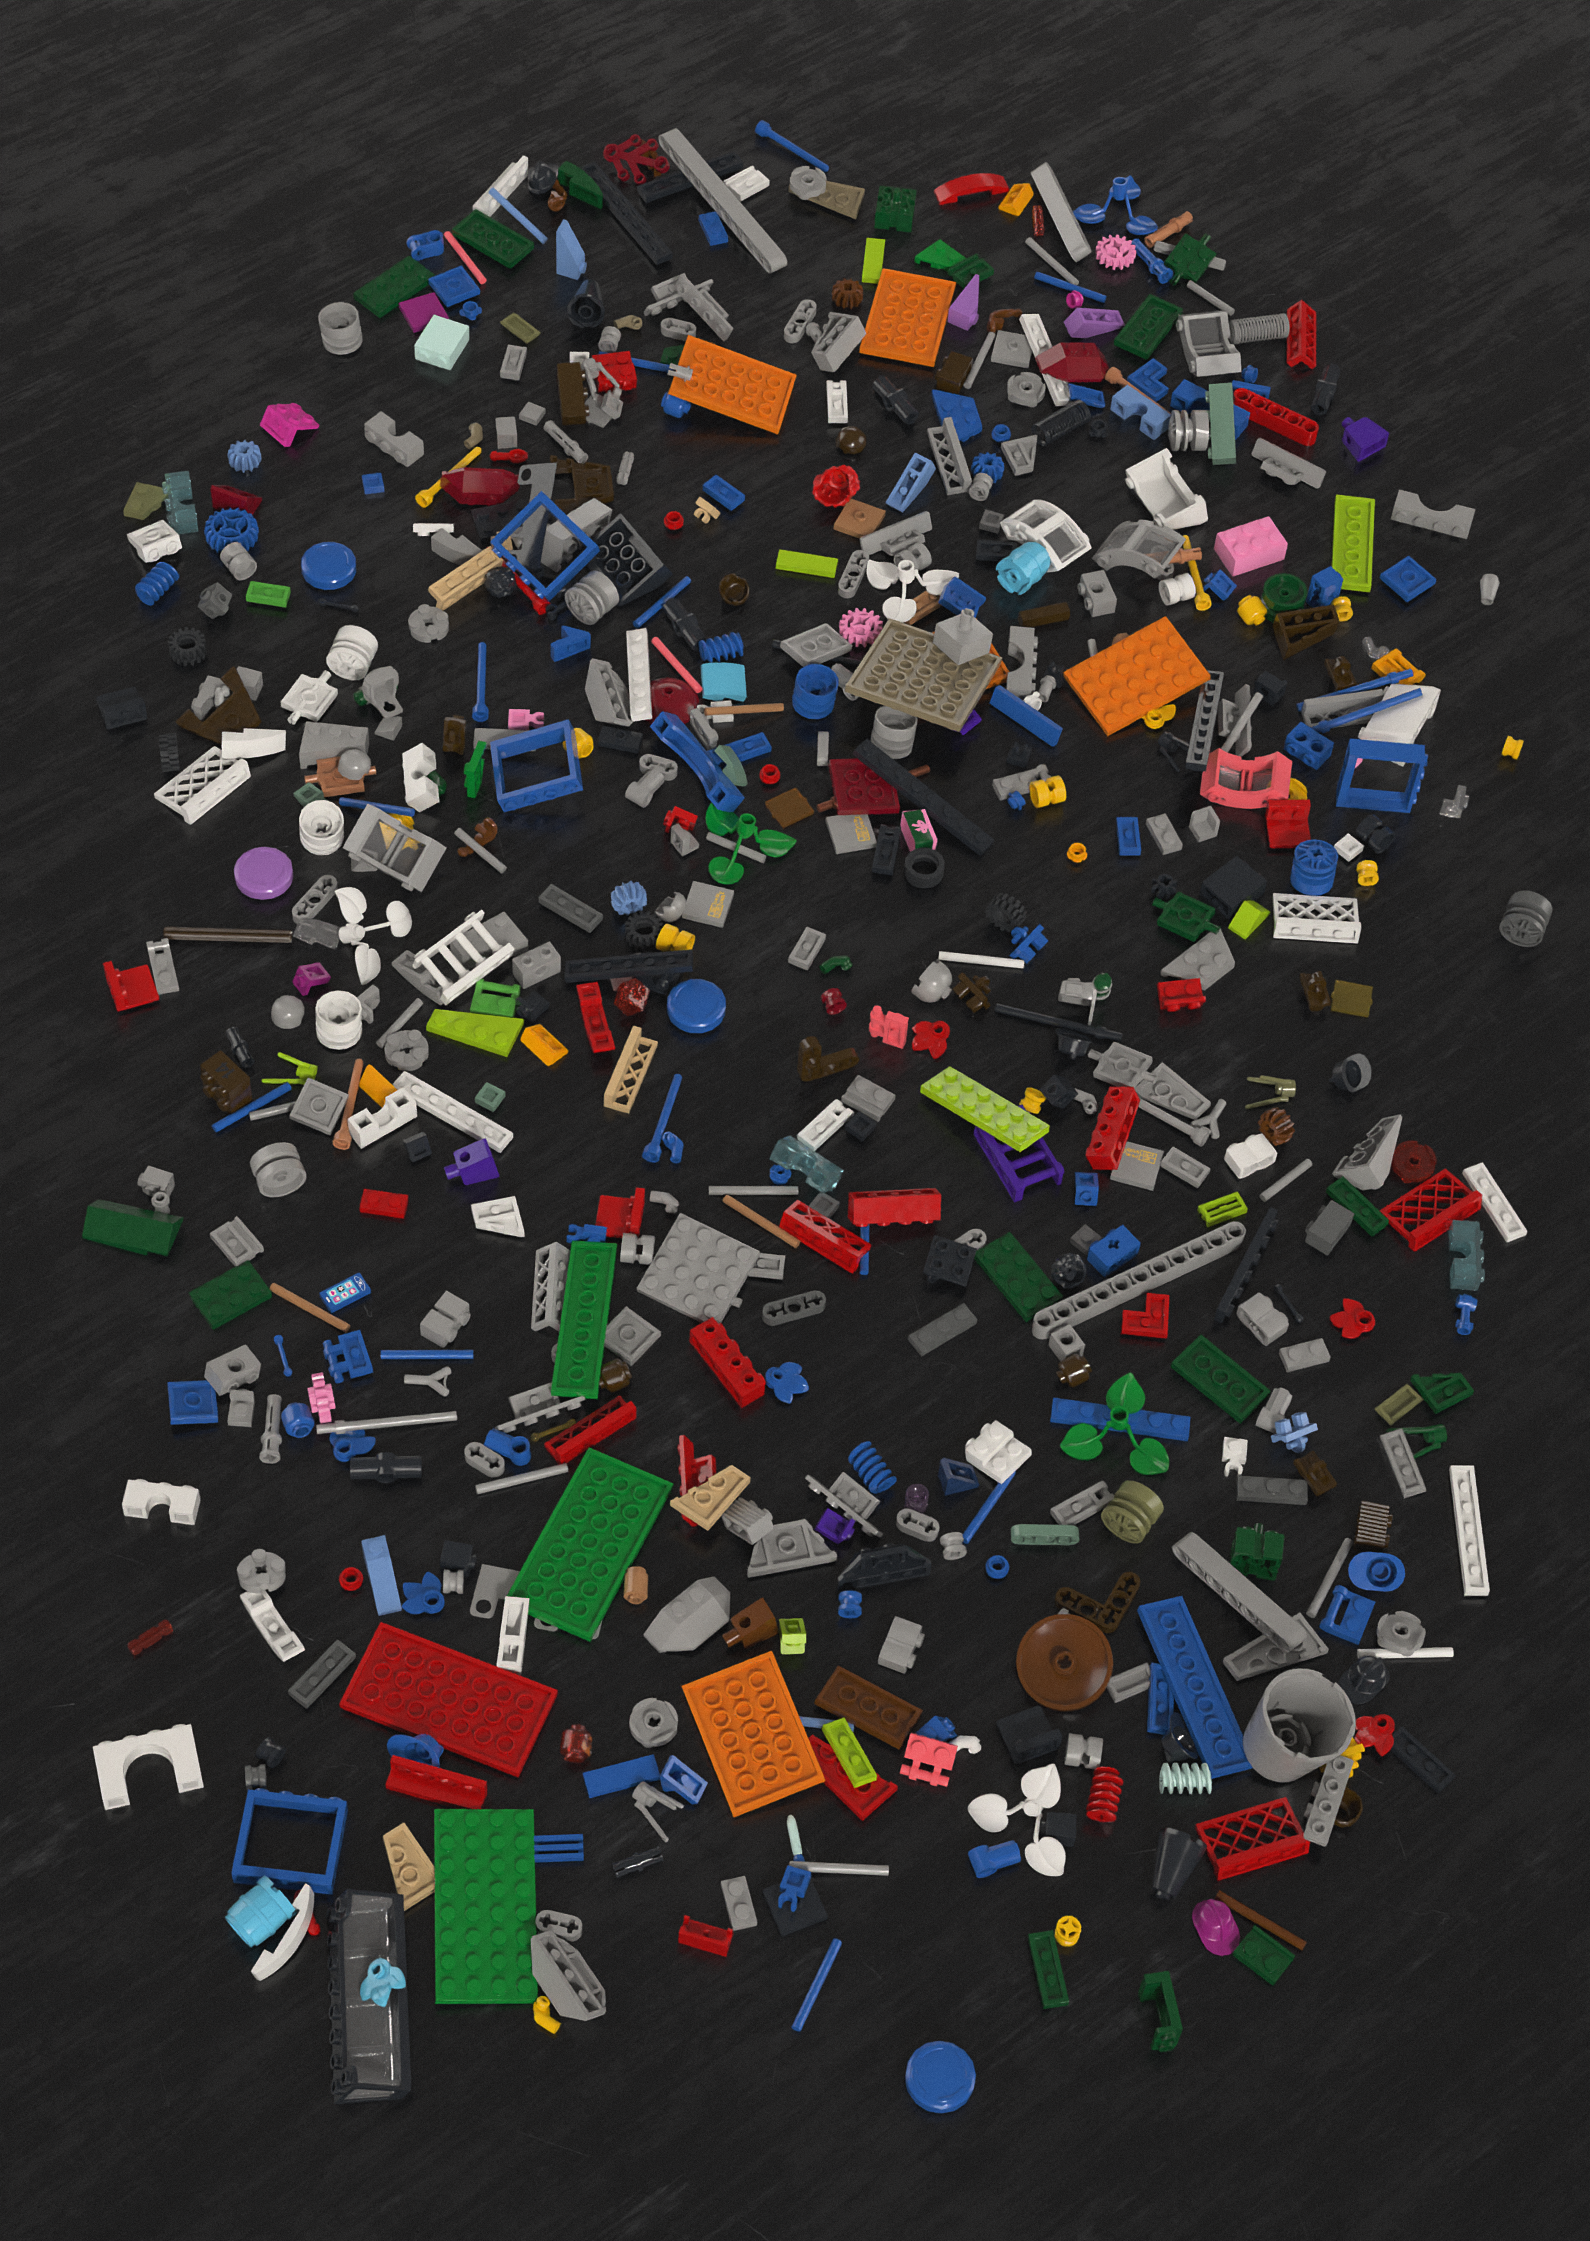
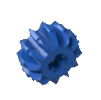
M988 451L986 454L979 453L978 457L973 459L971 473L973 476L978 473H985L996 484V481L1003 476L1004 463L1001 457H996V453L992 455Z

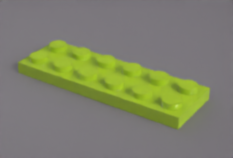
M1336 495L1331 567L1340 573L1343 578L1341 589L1370 592L1375 499Z
M950 1066L921 1085L920 1092L1019 1152L1049 1132L1050 1125Z

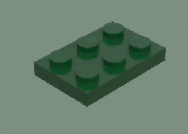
M249 1260L189 1292V1296L214 1330L272 1298V1292Z

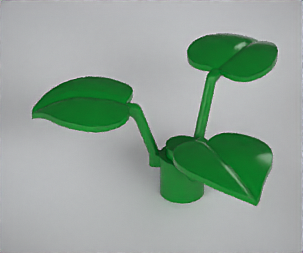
M712 802L707 809L705 822L710 832L723 836L728 832L733 834L737 830L739 835L731 860L726 857H715L709 863V873L718 883L734 884L742 878L744 868L741 864L734 861L743 838H749L754 833L756 842L760 843V850L771 857L785 855L796 844V839L778 831L762 830L758 834V827L755 826L756 818L751 814L745 813L739 818L733 812L718 810Z
M1128 1373L1118 1379L1107 1392L1106 1404L1111 1410L1110 1421L1106 1422V1426L1098 1436L1097 1430L1092 1425L1081 1423L1072 1427L1060 1444L1061 1449L1070 1457L1079 1460H1090L1102 1452L1103 1446L1099 1440L1104 1437L1110 1427L1119 1431L1126 1429L1133 1446L1136 1448L1130 1454V1464L1136 1472L1143 1475L1164 1473L1169 1469V1457L1163 1445L1155 1439L1145 1438L1139 1446L1131 1431V1426L1128 1424L1129 1414L1138 1412L1145 1403L1143 1389L1132 1373Z

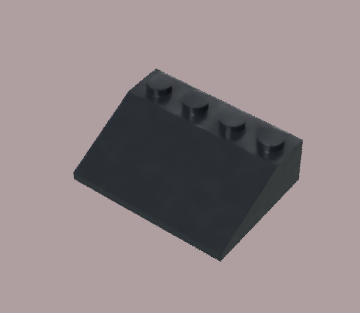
M621 513L591 539L598 545L600 552L586 566L590 571H599L612 581L619 595L618 604L620 606L660 587L673 575ZM582 547L576 554L579 556L586 548Z

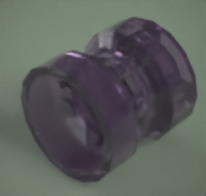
M921 1484L909 1486L905 1495V1509H912L923 1514L927 1509L929 1498L927 1488Z

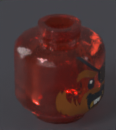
M571 1725V1728L562 1732L559 1752L566 1761L581 1763L590 1756L593 1736L585 1730V1726Z

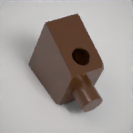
M762 1597L730 1619L733 1629L723 1634L722 1637L728 1648L741 1641L744 1648L748 1649L778 1634L779 1630L775 1616Z

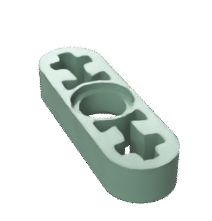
M1019 1524L1011 1528V1541L1015 1544L1074 1545L1079 1542V1528L1073 1525Z

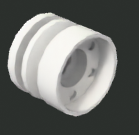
M353 625L344 626L339 629L327 655V665L336 675L344 679L360 680L366 676L371 661L378 649V642L369 631Z
M317 800L307 804L302 809L299 825L300 841L304 848L316 855H329L335 852L344 840V819L340 808L332 802Z
M332 991L323 995L317 1001L315 1008L318 1040L328 1048L337 1050L347 1049L355 1045L362 1034V1007L360 1001L356 996L345 991Z

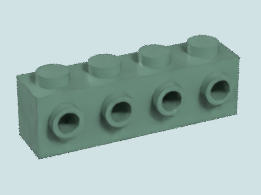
M1232 383L1209 384V391H1205L1206 403H1210V410H1207L1208 419L1211 422L1208 440H1211L1212 447H1208V459H1212L1213 465L1236 464Z

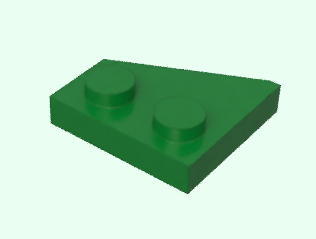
M939 239L917 254L914 262L918 264L921 261L931 263L932 268L943 269L948 272L949 268L966 258Z
M478 740L470 763L467 762L465 764L464 774L466 779L464 787L467 788V797L476 798L481 786L485 759H482V755L486 749L487 742Z

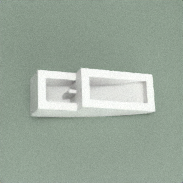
M244 728V733L222 732V759L252 758L284 751L286 730Z
M505 1596L497 1667L521 1676L529 1598Z

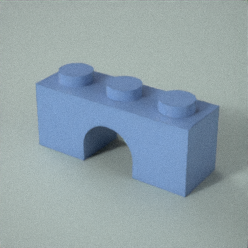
M1128 384L1112 396L1110 410L1124 420L1131 415L1141 416L1139 430L1151 439L1155 440L1168 429L1171 414Z

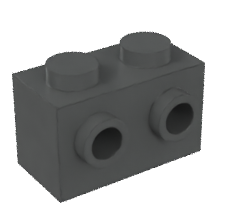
M1331 1200L1327 1206L1323 1205L1317 1214V1220L1315 1222L1311 1221L1305 1230L1307 1233L1305 1242L1328 1256L1351 1226L1354 1213Z

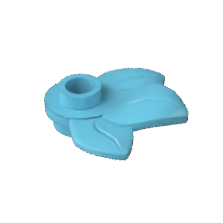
M378 1958L368 1968V1976L360 1987V1996L362 2001L372 1998L376 2004L385 2007L391 1988L402 1989L406 1987L405 1976L400 1968L391 1967L387 1960Z

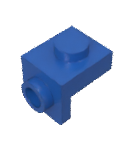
M934 1716L915 1733L946 1742L949 1738L955 1739L957 1737V1734L954 1732V1724L947 1717Z

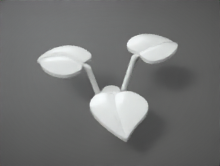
M868 560L867 578L873 587L887 589L891 583L896 584L898 579L902 582V598L891 597L884 602L882 608L883 614L888 620L890 618L902 623L910 620L917 610L914 600L905 599L906 584L911 583L915 576L922 586H926L928 593L941 596L943 587L953 577L959 578V573L948 570H931L923 574L921 578L918 570H914V563L910 560L901 561L898 567L888 562Z
M352 887L340 888L335 890V893L339 899L342 914L349 923L340 928L339 938L345 944L358 945L355 951V961L361 985H365L378 975L381 962L375 949H369L368 944L359 941L364 937L366 931L391 926V932L394 936L403 937L411 929V915L402 902L393 901L386 910L389 922L363 928L357 923L363 919L362 913L367 908L364 895L358 889Z
M1055 1764L1032 1769L1023 1776L1021 1788L1027 1798L1024 1802L1021 1801L1019 1805L1010 1810H1006L1007 1802L1005 1798L997 1794L979 1796L969 1804L968 1812L981 1828L989 1832L1003 1830L1008 1824L1007 1815H1011L1023 1808L1028 1816H1035L1036 1823L1033 1837L1035 1843H1031L1025 1848L1027 1862L1034 1870L1044 1875L1060 1876L1064 1873L1066 1854L1062 1844L1052 1837H1043L1040 1841L1038 1838L1040 1821L1043 1816L1041 1811L1043 1808L1054 1806L1060 1798L1061 1784Z

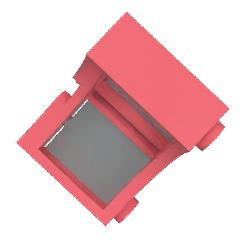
M1218 748L1209 753L1206 772H1202L1200 795L1211 802L1243 809L1267 807L1268 800H1288L1292 761L1278 751L1270 755L1255 757L1254 760H1242L1241 756L1227 753Z

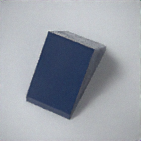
M946 1458L940 1460L938 1477L945 1496L980 1486L972 1465Z

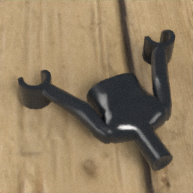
M540 566V569H533L535 578L538 581L546 579L553 582L558 577L545 574L543 566ZM573 577L556 594V598L565 597L567 590L572 588L574 584L579 583V581L577 582ZM565 600L557 606L554 604L546 606L548 619L554 620L557 618V613L567 606Z

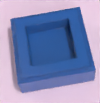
M381 473L362 475L365 494L384 492Z

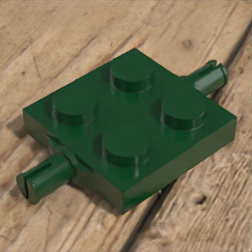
M1205 233L1200 241L1187 234L1183 236L1164 263L1175 273L1170 279L1171 284L1176 285L1181 278L1197 283L1217 254L1206 246L1207 242L1211 239L1210 235L1207 236V233Z
M1177 892L1175 897L1168 902L1157 897L1153 901V906L1163 910V913L1158 918L1157 925L1195 942L1204 930H1208L1215 935L1220 930V926L1210 923L1211 918L1215 914V908L1183 893Z

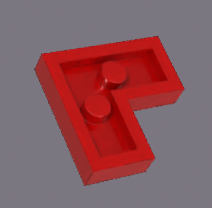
M1147 1293L1145 1312L1123 1310L1121 1334L1167 1339L1169 1295Z

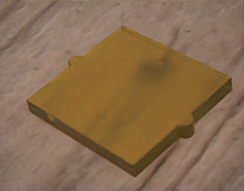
M1336 980L1334 992L1331 994L1333 998L1331 1010L1368 1017L1370 1005L1373 1002L1371 999L1373 987Z

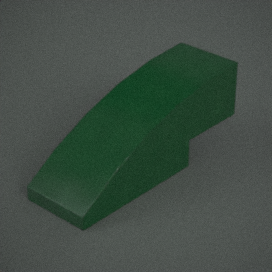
M565 161L558 168L559 183L569 188V195L601 209L603 207V193L599 186L579 167Z

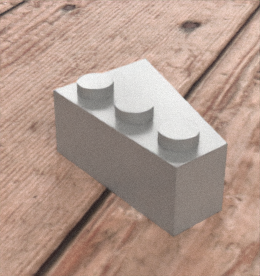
M834 312L829 313L828 324H824V332L822 336L818 337L811 352L820 370L835 372L867 334L858 316Z
M505 912L482 923L499 945L504 947L510 943L515 950L512 956L528 952L527 938ZM474 928L463 933L483 958L486 957L488 959L493 955V950ZM456 939L450 943L452 954L465 969L476 967V962Z

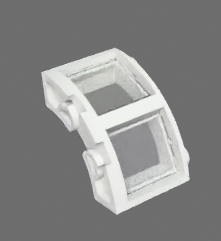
M1032 500L1000 522L1008 540H1014L1021 544L1036 542L1047 550L1050 556V566L1047 572L1061 570L1092 548L1088 536L1081 531L1078 525L1064 511L1043 500Z

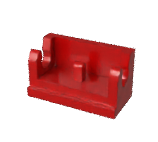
M685 1915L683 1926L679 1930L678 1943L726 1957L734 1932L731 1928H728V1930L691 1920L690 1916Z

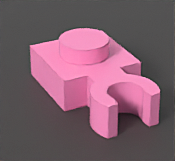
M509 709L508 729L529 730V726H533L535 729L544 727V721H538L544 720V713L536 712L530 714V710Z

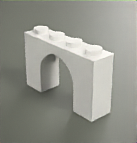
M178 1724L171 1729L163 1731L152 1730L145 1735H130L123 1738V1740L114 1742L104 1741L97 1746H93L105 1810L130 1805L125 1779L129 1765L136 1758L145 1754H159L166 1757L172 1763L179 1793L204 1787L191 1724Z

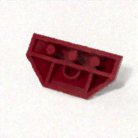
M1059 343L1035 358L1041 373L1049 374L1065 382H1101L1110 369L1105 356L1095 343Z
M463 467L449 472L443 471L440 481L442 489L460 504L491 506L504 503L519 491L520 485L518 484V474L515 475L504 469Z

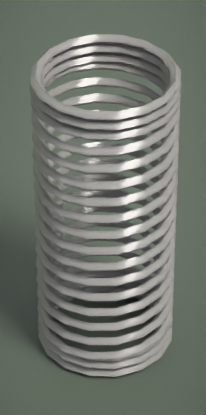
M1283 313L1230 320L1229 329L1231 335L1229 339L1232 344H1239L1243 342L1249 343V341L1287 338L1290 330L1288 317Z

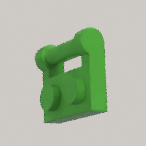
M480 979L476 982L470 1013L514 1018L516 1010L515 999L520 995L521 985L514 984L511 986ZM483 990L507 993L512 995L510 998L483 993Z

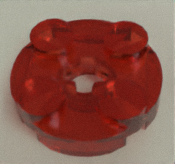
M1405 1141L1395 1149L1391 1164L1394 1172L1401 1177L1403 1182H1422L1433 1175L1437 1159L1433 1150L1426 1144L1422 1146L1417 1144L1418 1141ZM1410 1158H1412L1414 1161L1418 1160L1419 1162L1416 1165L1411 1164Z

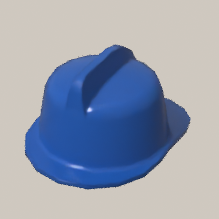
M1362 1552L1354 1556L1350 1561L1348 1573L1352 1583L1358 1588L1385 1592L1393 1591L1402 1584L1405 1577V1568L1401 1560L1394 1555Z
M401 1734L394 1735L387 1743V1749L391 1757L395 1755L438 1768L440 1766L439 1758L444 1751V1747L428 1734H419L415 1737Z

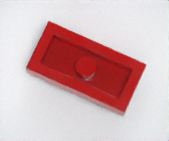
M364 1189L359 1208L362 1213L404 1219L409 1198L408 1195Z

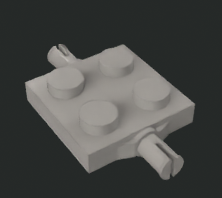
M1113 1042L1104 1053L1093 1049L1089 1051L1088 1057L1099 1061L1098 1066L1093 1072L1094 1077L1117 1087H1134V1089L1143 1079L1153 1084L1157 1082L1158 1075L1147 1072L1152 1064V1057L1116 1042Z

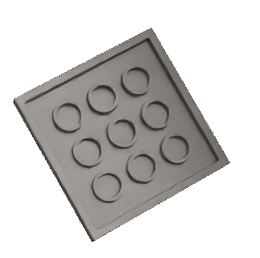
M680 1213L639 1283L637 1292L701 1323L712 1317L717 1323H721L758 1259L760 1251Z

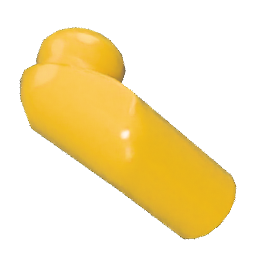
M540 1996L533 2005L534 2020L537 2024L555 2034L561 2023L550 2016V2000L546 1996Z

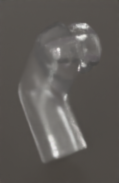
M1366 637L1362 641L1369 656L1380 659L1389 653L1387 647H1375L1371 637Z

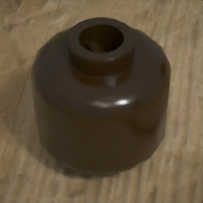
M1075 1353L1058 1363L1059 1371L1056 1374L1062 1384L1067 1383L1068 1386L1073 1388L1087 1381L1092 1370L1084 1355L1080 1357Z
M614 1359L601 1366L600 1386L602 1389L606 1387L609 1392L613 1393L630 1384L632 1374L626 1361L622 1362L620 1359Z

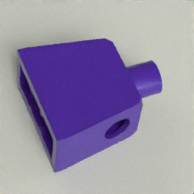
M1347 417L1342 422V427L1345 428L1342 441L1358 462L1386 447L1389 433L1367 417H1363L1356 422Z
M486 1138L455 1151L453 1154L456 1163L444 1167L448 1180L461 1175L464 1185L500 1177Z

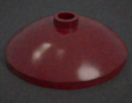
M667 677L651 681L652 719H647L646 721L652 724L659 714L664 711L677 715L684 724L688 723L691 710L696 709L699 705L698 695L685 681Z

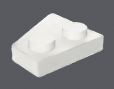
M515 1196L471 1205L476 1228L525 1237Z

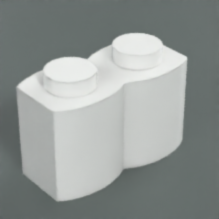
M1263 1134L1251 1135L1245 1142L1231 1144L1226 1150L1224 1160L1240 1179L1249 1176L1256 1170H1261L1273 1164L1276 1160L1277 1152Z

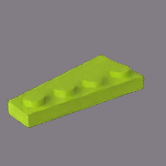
M435 1009L426 1025V1030L508 1057L524 1025V1019Z

